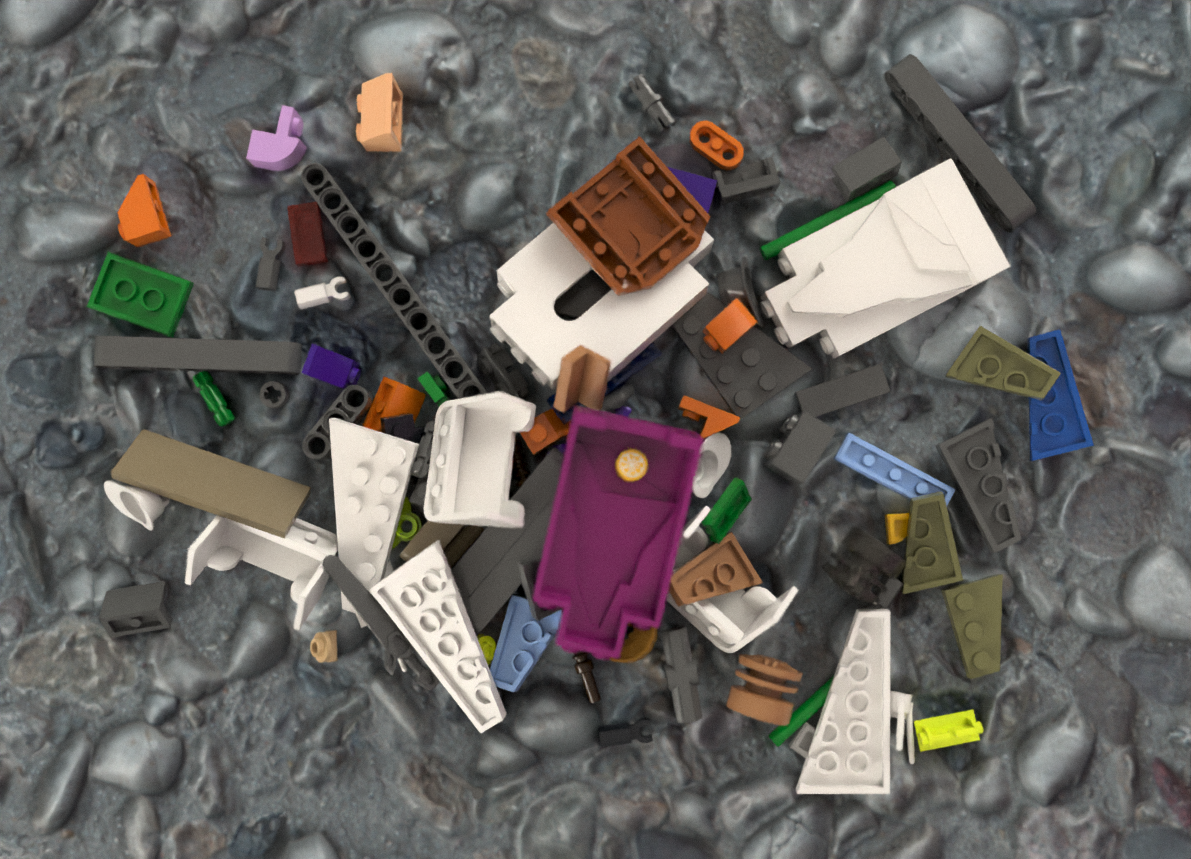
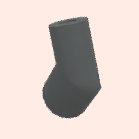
M624 383L617 390L604 396L600 411L616 414L615 409L621 407L634 394V387L629 383Z

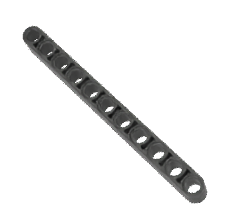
M311 163L306 165L301 173V180L456 397L458 399L465 398L466 392L474 387L479 388L480 395L489 394L331 174L321 164ZM324 175L321 184L312 185V181L316 176ZM333 199H341V204L338 208L329 209V204ZM358 222V228L355 232L346 233V227L349 223ZM367 246H376V251L371 257H363V251ZM385 269H392V278L388 281H380L381 272ZM404 292L410 293V301L404 306H399L397 304L398 296ZM420 316L427 317V326L422 330H416L414 328L415 320ZM436 340H443L445 342V349L440 354H433L431 351V346ZM461 364L463 367L462 375L458 378H450L448 370L451 365Z

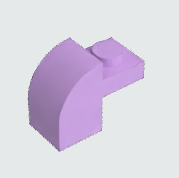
M282 105L276 134L252 130L246 159L253 166L282 171L295 166L303 158L307 147L297 138V136L300 137L302 134L303 120L294 107Z

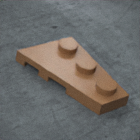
M729 532L719 544L713 542L672 573L668 591L679 607L762 584L763 582L734 534Z

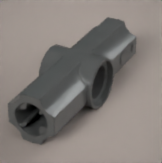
M682 626L661 630L666 663H664L668 688L672 692L677 723H690L703 719L697 685H699L695 659L691 656L687 628Z

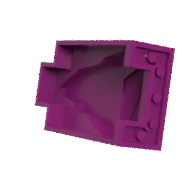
M574 405L532 601L538 602V606L545 609L555 610L557 606L562 607L556 633V645L561 646L563 651L569 653H579L580 650L591 652L592 656L602 660H610L611 657L619 658L627 622H632V626L643 630H649L651 626L660 627L704 439L697 432ZM628 449L642 452L648 463L645 475L634 482L622 480L615 471L617 457Z

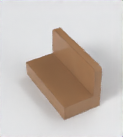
M581 344L562 357L554 408L564 413L574 404L580 402L591 409H602L611 361Z

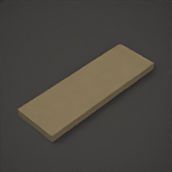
M142 429L111 471L112 479L284 539L311 494V487L145 429Z

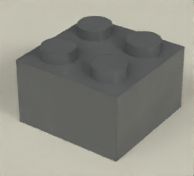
M806 411L796 415L793 414L785 419L779 429L782 436L779 440L772 441L763 455L766 458L763 466L792 484H804L836 433L835 429Z

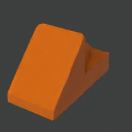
M685 395L681 398L677 408L683 411L682 416L696 422H699L700 418L705 419L699 434L703 439L737 424L740 420L739 416Z

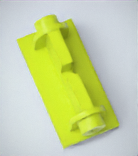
M973 709L913 721L920 752L980 740L979 734H983L982 724L980 721L976 722Z

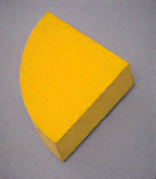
M909 513L885 514L887 544L899 543L907 537Z

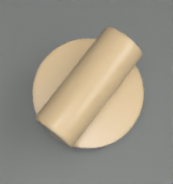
M327 630L315 634L310 644V650L318 662L338 661L337 630Z

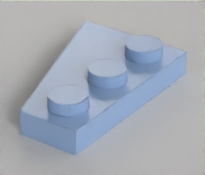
M516 594L511 595L490 667L496 687L511 692L519 690L556 635L562 609L537 621L531 615L527 598Z

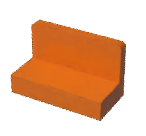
M383 377L362 426L382 432L380 418L407 413L413 414L415 423L426 394L395 380Z

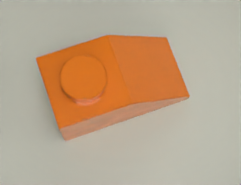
M144 174L137 175L117 213L120 220L118 231L122 239L136 247H141L169 238L171 233L155 182Z
M736 298L704 328L703 333L706 336L703 339L714 352L718 349L723 354L748 333L757 321Z
M574 405L564 413L553 407L534 418V425L530 431L519 432L534 456L567 437Z

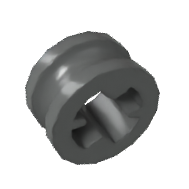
M276 381L265 383L259 392L261 402L270 408L284 406L290 397L287 386ZM272 387L275 390L281 391V397H277L279 401L276 403L275 400L268 399V393H272L270 391Z

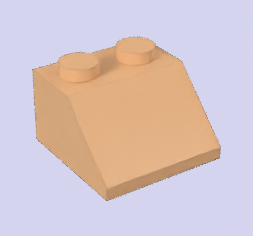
M385 73L362 83V94L357 95V109L361 113V123L356 125L357 141L362 144L366 151L401 152L403 94L392 73Z

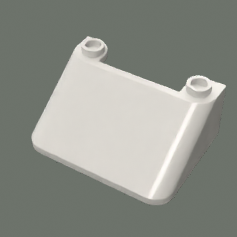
M495 392L449 400L440 405L435 417L424 502V515L427 520L437 523L507 528L523 527L524 507L519 502L508 499L515 435L517 432H528L532 429L536 410L535 404L503 392Z

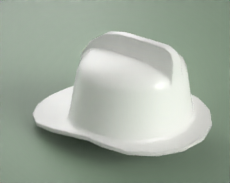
M717 432L710 435L703 442L692 488L693 494L698 498H704L709 495L729 465L731 445L728 437L723 433Z
M112 480L105 481L104 490L114 506L123 514L141 523L151 531L154 528L153 522L163 514L165 507L170 502V499L132 485L123 486Z

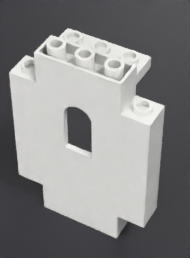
M552 223L497 270L499 282L497 286L509 299L489 315L492 326L490 331L501 343L505 340L512 347L511 353L521 364L526 362L533 369L531 372L533 377L542 386L547 384L552 390L557 387L562 357L580 344L611 361L609 381L706 295L709 283L693 267L711 252L714 239L704 230L697 250L651 289L617 296L611 289L578 319L565 321L559 318L554 311L556 300L589 271L594 270V268L559 228Z

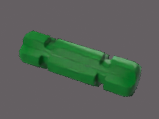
M201 371L194 375L193 381L196 387L201 389L200 394L210 412L215 413L213 417L219 426H226L234 421V416L230 409H226L227 403L217 385L212 384L214 380L208 371Z

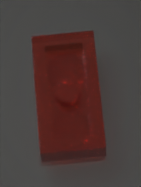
M317 202L287 206L295 264L297 266L328 262L320 206Z

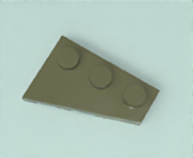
M940 491L911 498L901 582L903 583L901 587L902 594L963 581L944 494Z

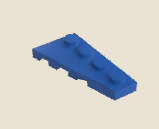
M1061 330L1027 338L1028 354L1061 373L1043 400L1029 397L1030 461L1094 446Z

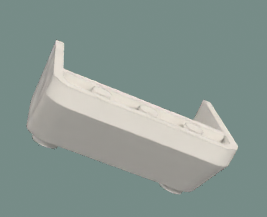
M707 505L683 527L673 572L703 551L708 545L706 533L698 526L711 510ZM755 586L746 592L740 589L679 607L668 591L666 600L717 648L726 653H734L777 623L798 592V589L793 586L776 598L769 590Z
M217 515L188 549L185 584L191 585L206 566L219 571H226L234 568L240 560H243L294 581L291 586L290 596L294 602L298 603L293 628L300 630L319 601L328 581L329 575L323 567L324 558L328 555L338 557L337 535L296 518L284 539Z

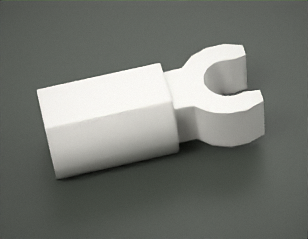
M339 276L335 277L327 285L326 283H320L295 290L299 308L305 309L329 303L333 298L340 301L348 300L351 297L350 293L337 292L338 286L347 283V279Z

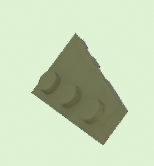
M979 326L947 372L946 377L1043 400L1061 373L984 327Z
M995 574L941 590L964 669L969 679L1000 671L1003 574Z

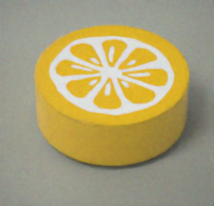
M635 449L623 451L615 461L617 475L627 482L639 480L645 475L648 468L645 455Z

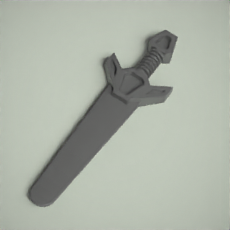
M335 555L326 556L323 560L325 571L385 648L384 668L390 675H394L396 660L403 659L416 674L415 682L426 690H433L439 684L438 678L430 668L424 667L422 662L413 653L412 644L388 613Z

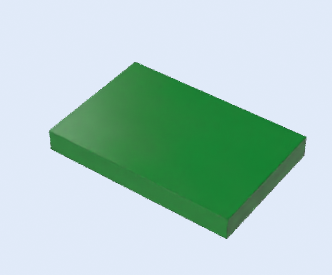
M108 252L87 307L173 338L194 283Z

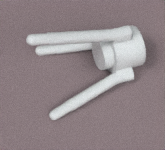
M890 691V717L897 718L896 749L898 751L902 750L904 719H906L909 763L914 764L912 695Z

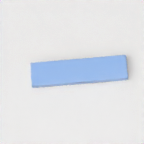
M851 433L846 434L833 458L837 462L908 500L941 491L944 494L947 506L956 490Z

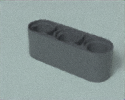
M351 385L345 388L303 440L302 448L304 453L311 459H330L332 455L329 419L342 415L345 421L359 425L368 414L374 400L373 394L359 385ZM357 392H362L364 395L363 404L359 407H354L351 402L353 395ZM322 438L326 444L325 450L321 454H317L314 451V444L318 439Z

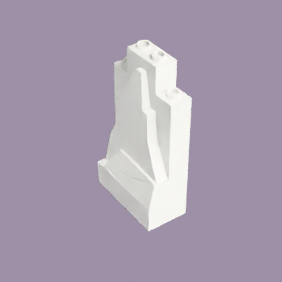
M951 158L886 192L879 200L783 248L778 254L780 258L778 265L785 276L789 275L790 279L765 291L761 296L762 302H760V306L765 316L772 318L777 327L774 329L775 335L782 345L786 344L787 348L790 349L820 333L822 337L820 344L827 355L831 354L832 358L835 359L988 280L1011 266Z

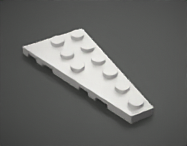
M333 417L329 419L338 557L370 592L369 589L385 576L411 477L410 470L415 462L419 444ZM341 592L342 609L358 614Z
M438 539L377 582L369 590L474 726L482 733L501 722L507 713Z
M856 609L808 751V756L796 786L797 794H890V611L888 609Z

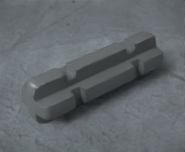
M433 420L426 424L424 434L426 435L422 436L415 458L416 462L413 463L410 470L411 475L421 479L428 476V464L430 463L435 425Z

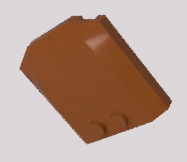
M640 136L619 152L615 160L573 194L572 192L567 194L551 207L546 214L617 296L651 289L697 250L711 217Z

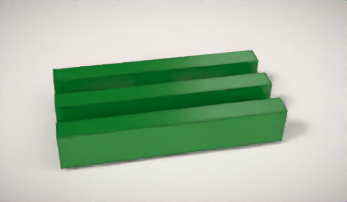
M734 478L701 522L704 527H707L705 531L707 534H710V541L719 544L752 500L743 480Z

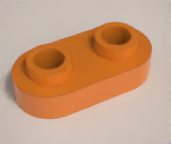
M700 121L692 127L690 144L695 151L723 170H733L741 164L744 150L738 140L710 121ZM701 136H706L709 138V141L707 143H703L699 140V138ZM730 153L732 154L733 158L730 160H726L723 157V154Z

